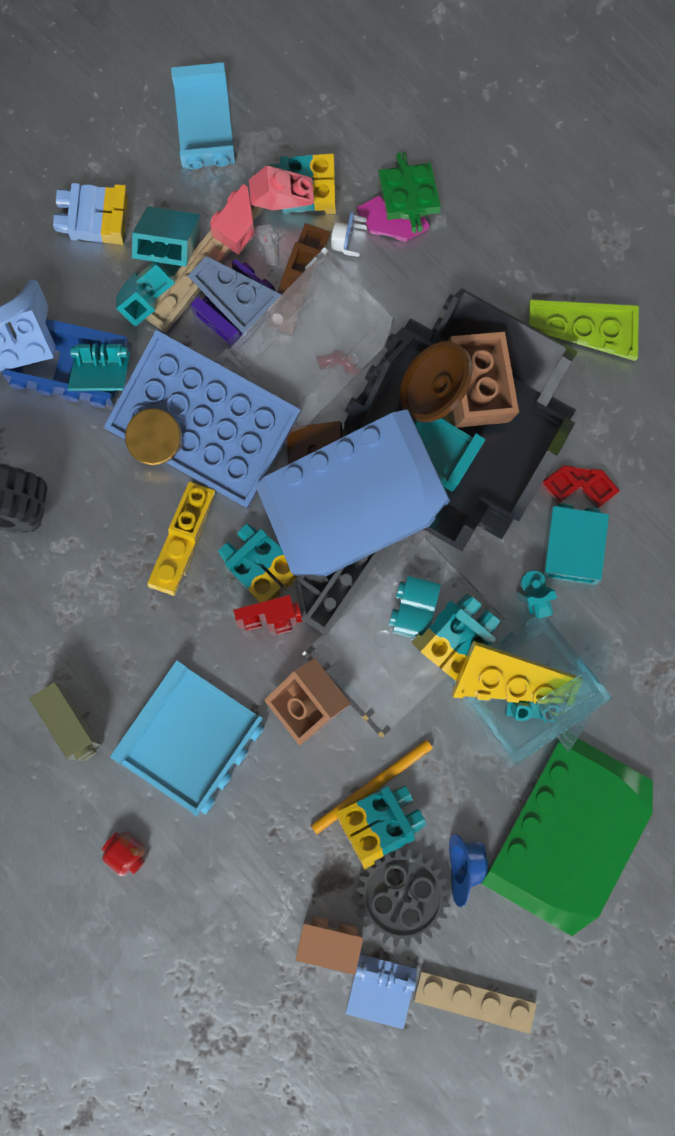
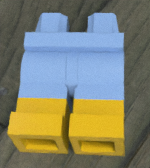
M71 183V189H58L56 193L57 207L69 208L68 214H54L53 227L55 231L68 233L70 240L81 239L124 245L125 219L127 218L129 198L126 185H115L114 188L93 185L80 186L79 183Z

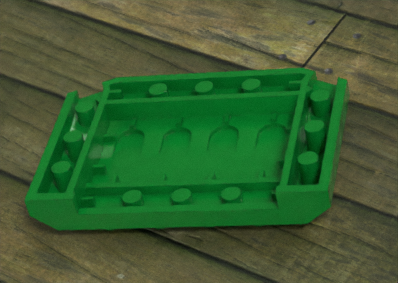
M563 730L548 755L550 757L499 852L490 863L486 877L480 884L568 935L573 936L599 918L653 814V780Z

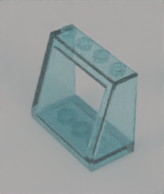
M533 617L522 625L525 630L515 636L511 632L499 641L502 646L498 649L512 653L544 632L571 672L583 680L581 686L589 696L587 700L518 747L482 700H478L477 697L468 696L461 698L508 768L517 766L613 699L548 617H543L540 620ZM452 679L450 684L454 687L456 681Z

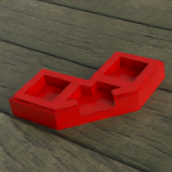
M563 465L541 483L557 504L562 503L580 489L597 509L620 492L603 470L575 468V466Z

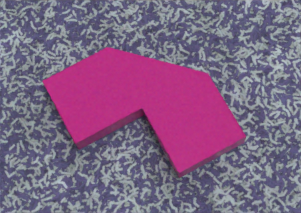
M380 195L356 208L358 216L367 218V222L363 223L367 225V230L371 234L379 236L382 234L394 237L399 241L408 242L428 231L430 227L424 216L420 218L423 230L419 233L417 227L416 233L411 231L410 220L401 218L387 220L384 202Z

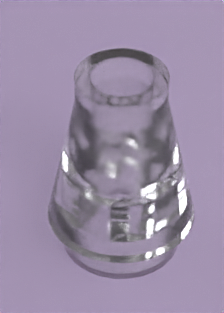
M273 224L255 228L253 240L262 256L265 267L279 265L281 263L279 257V231L275 229Z

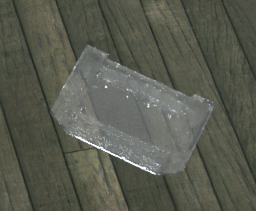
M325 247L305 267L306 270L244 335L214 361L301 409L302 412L291 432L303 429L309 425L384 350L394 322V318Z

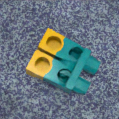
M334 154L294 156L290 158L288 156H280V163L268 164L271 167L312 177L314 203L308 206L282 209L283 213H291V211L298 213L325 211V214H336Z
M247 523L237 533V536L245 544L237 550L230 542H227L218 550V553L225 562L226 569L258 603L276 599L283 593L282 588L264 569L285 590L298 576L291 573L281 547L267 536L262 529L257 531Z
M468 593L456 604L450 600L445 606L446 609L439 613L429 629L422 636L418 634L411 642L423 655L455 681L459 676L473 641L487 646L489 644L492 645L496 640L492 633L500 623V620L487 609L475 621L472 616L482 605Z
M387 786L381 789V792L372 794L336 812L338 821L364 870L374 865V861L401 848L406 843L409 844L414 841V834L426 826V820L419 809L406 816L404 815L402 808L413 803V798L406 786L394 789L393 791Z

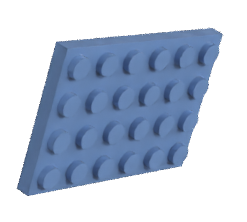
M155 330L103 428L125 439L127 425L138 412L151 408L168 412L180 425L183 444L181 450L167 464L240 505L249 508L258 492L255 485L263 477L267 476L302 410Z

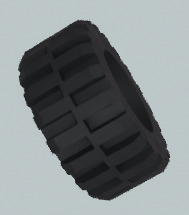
M0 464V531L34 532L41 526L48 492L47 484L43 478L36 476L32 472H26L21 468Z

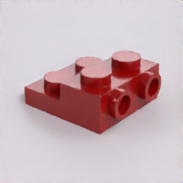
M290 595L233 610L239 629L245 628L246 631L262 628L261 623L267 622L270 633L276 632V635H282L293 631L292 627L302 622L298 602H292Z

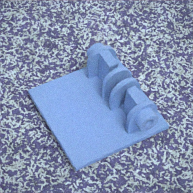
M360 954L346 1014L404 1029L412 991L414 992L416 985L415 978L418 969Z

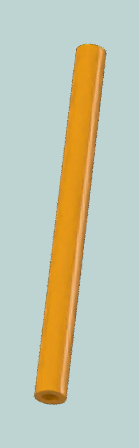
M427 739L312 823L310 826L316 835L338 819L336 812L377 791L432 750L431 744Z

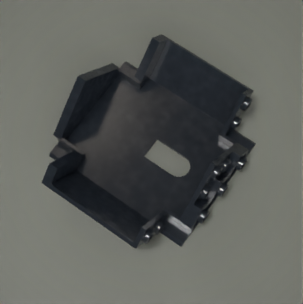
M461 288L455 295H449L443 306V309L447 311L443 318L439 317L432 330L410 318L405 328L402 327L396 334L391 333L384 345V348L387 349L385 356L377 366L372 365L365 376V380L368 383L364 391L357 399L352 397L345 409L348 416L344 422L343 437L393 412L403 411L400 402V388L403 377L413 360L426 348L439 342L448 341L451 336L505 332L519 413L508 423L458 427V429L471 437L478 434L486 440L455 490L451 492L445 488L450 499L449 503L441 508L432 524L423 529L463 552L477 526L497 538L503 539L513 520L515 519L519 522L560 453L575 425L571 418L576 409L554 398L553 395L575 358L577 351Z

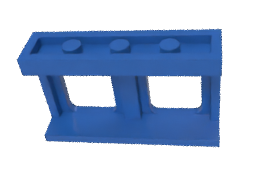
M46 319L45 324L56 346L55 351L60 352L53 380L23 374L25 365L9 370L4 369L2 373L9 386L15 389L25 390L28 387L36 389L37 393L45 396H52L54 393L63 395L64 399L72 402H79V399L89 401L91 405L99 408H105L106 405L114 407L119 390L106 392L68 391L67 388L74 358L71 357V347H76V344H90L92 350L93 344H97L100 352L101 344L106 346L107 344H122V346L128 347L129 352L131 346L127 336Z

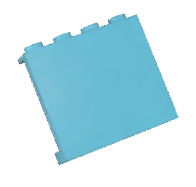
M176 660L110 758L172 798L196 817H199L201 813L206 815L214 805L216 800L212 797L217 789L223 790L230 781L232 775L229 774V771L233 765L237 764L239 766L249 752L245 748L250 740L256 741L265 727L261 724L264 719Z

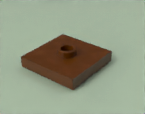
M334 421L293 427L287 438L288 465L343 438L342 423Z

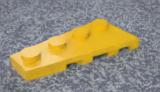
M473 641L451 694L453 698L468 696L477 697L478 700H490V698L505 699L507 702L515 703L530 701L534 702V704L572 707L583 680L579 676Z

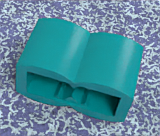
M407 576L405 582H399L395 597L400 599L398 610L392 609L388 624L393 626V634L415 639L418 634L422 636L432 624L441 584L412 576Z

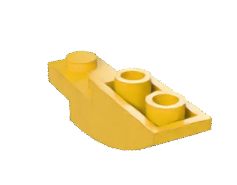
M188 482L168 528L169 534L147 582L148 587L175 596L183 575H186L212 505L215 490Z

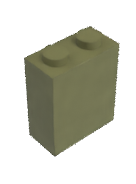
M54 682L29 698L67 759L82 760L84 762L97 754L96 748L101 746V743L65 687Z

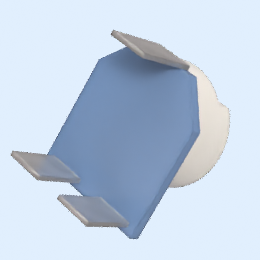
M351 212L349 223L335 222L331 244L332 249L335 251L344 252L345 255L360 257V252L349 250L354 228L367 230V225L354 223V221L366 223L367 218L355 216Z

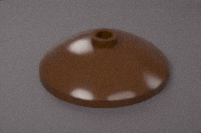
M450 341L436 343L422 351L408 367L401 383L400 402L403 410H408L412 418L419 422L438 420L454 410L466 395L471 382L472 361L469 353L459 344Z

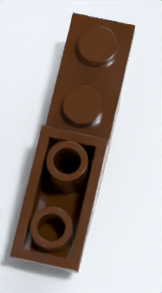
M307 223L304 224L298 242L294 244L277 293L285 297L271 310L267 327L293 336L311 291L313 279L330 239V231Z

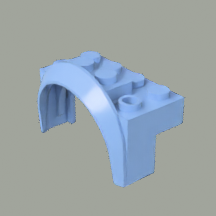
M28 280L23 290L16 297L0 306V371L54 358L56 346L45 324L49 306L37 280ZM8 322L11 323V325H12V327H13V329H14V331H15L14 333L11 332V330H10V328H9V326H8V324H7Z

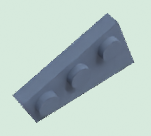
M208 256L188 274V277L244 335H247L285 297Z

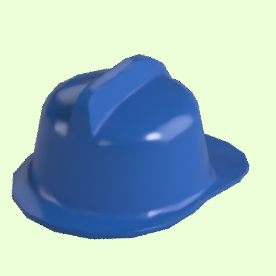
M454 834L449 841L451 888L455 904L462 908L468 901L470 888L480 884L486 877L488 861L485 846L482 842L463 841L459 835Z

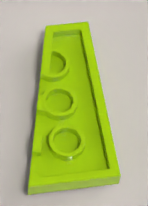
M545 300L529 301L528 325L546 335L633 361L637 360L639 306Z

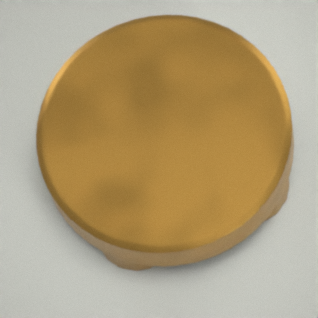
M155 408L145 409L138 412L129 421L125 431V442L130 454L139 462L148 465H161L173 459L181 450L183 444L182 431L177 420L168 412Z

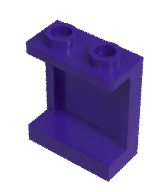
M237 259L231 262V269L275 291V287L268 280L258 278L255 275L254 269L246 262L240 263ZM207 296L203 299L197 297L191 303L193 315L232 348L245 336Z

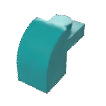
M159 262L151 263L141 273L135 272L124 283L116 298V309L136 327L155 311V300L175 284V278Z

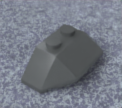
M386 547L327 576H298L295 580L302 620L326 636L361 588Z

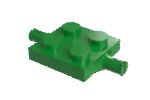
M400 152L396 155L398 167L378 170L387 220L400 218L410 220L411 231L416 233L417 227L419 233L423 230L420 218L428 214L440 213L441 209L431 163L409 165L407 154L402 152L401 157Z

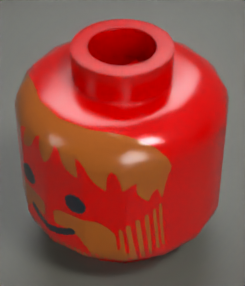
M116 832L101 849L104 852L102 856L103 862L119 876H125L129 872L133 875L136 874L146 862L142 858L145 854L144 845L129 832L121 834Z

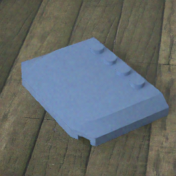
M408 410L393 412L263 477L255 485L291 573L295 576H327L423 530L432 524L436 519L437 513L450 501Z

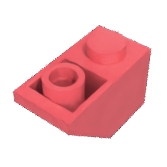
M266 165L249 179L250 203L253 206L269 210H280L308 206L314 203L312 177Z
M244 184L238 191L234 190L227 199V205L222 211H217L210 221L212 237L238 255L254 236L248 187Z

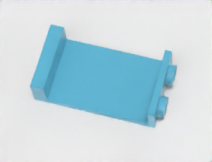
M224 62L172 67L171 73L175 90L180 141L179 154L182 168L195 170L200 169L202 166L215 165L217 167H224L235 163Z

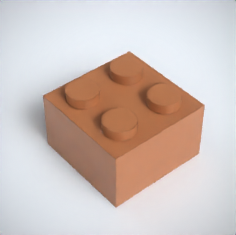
M315 658L291 673L264 699L299 746L320 732L351 704Z
M311 916V920L305 919L295 961L355 975L363 941V935L361 932H358V926L340 922L339 927L328 925V919L318 916Z

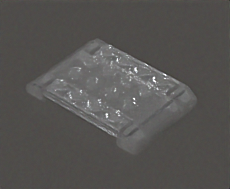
M427 538L342 617L326 636L322 635L302 653V656L308 662L314 658L318 661L351 703L350 706L381 739L448 676L447 673L423 655L411 643L414 639L392 633L393 626L388 624L392 609L398 610L400 599L395 597L400 581L405 582L407 576H412L441 584L432 624L439 613L446 609L445 606L450 600L456 604L467 593L482 605L472 616L475 621L486 609L500 620L496 629L506 620Z

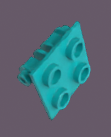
M76 344V347H71V357L74 358L67 388L68 391L124 390L131 352H128V347L122 346V344H107V346L101 344L100 352L97 344H93L92 350L90 344Z

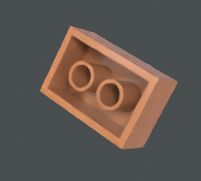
M505 332L451 336L448 341L462 346L469 353L472 361V378L468 391L459 405L453 410L456 428L510 422L519 413Z

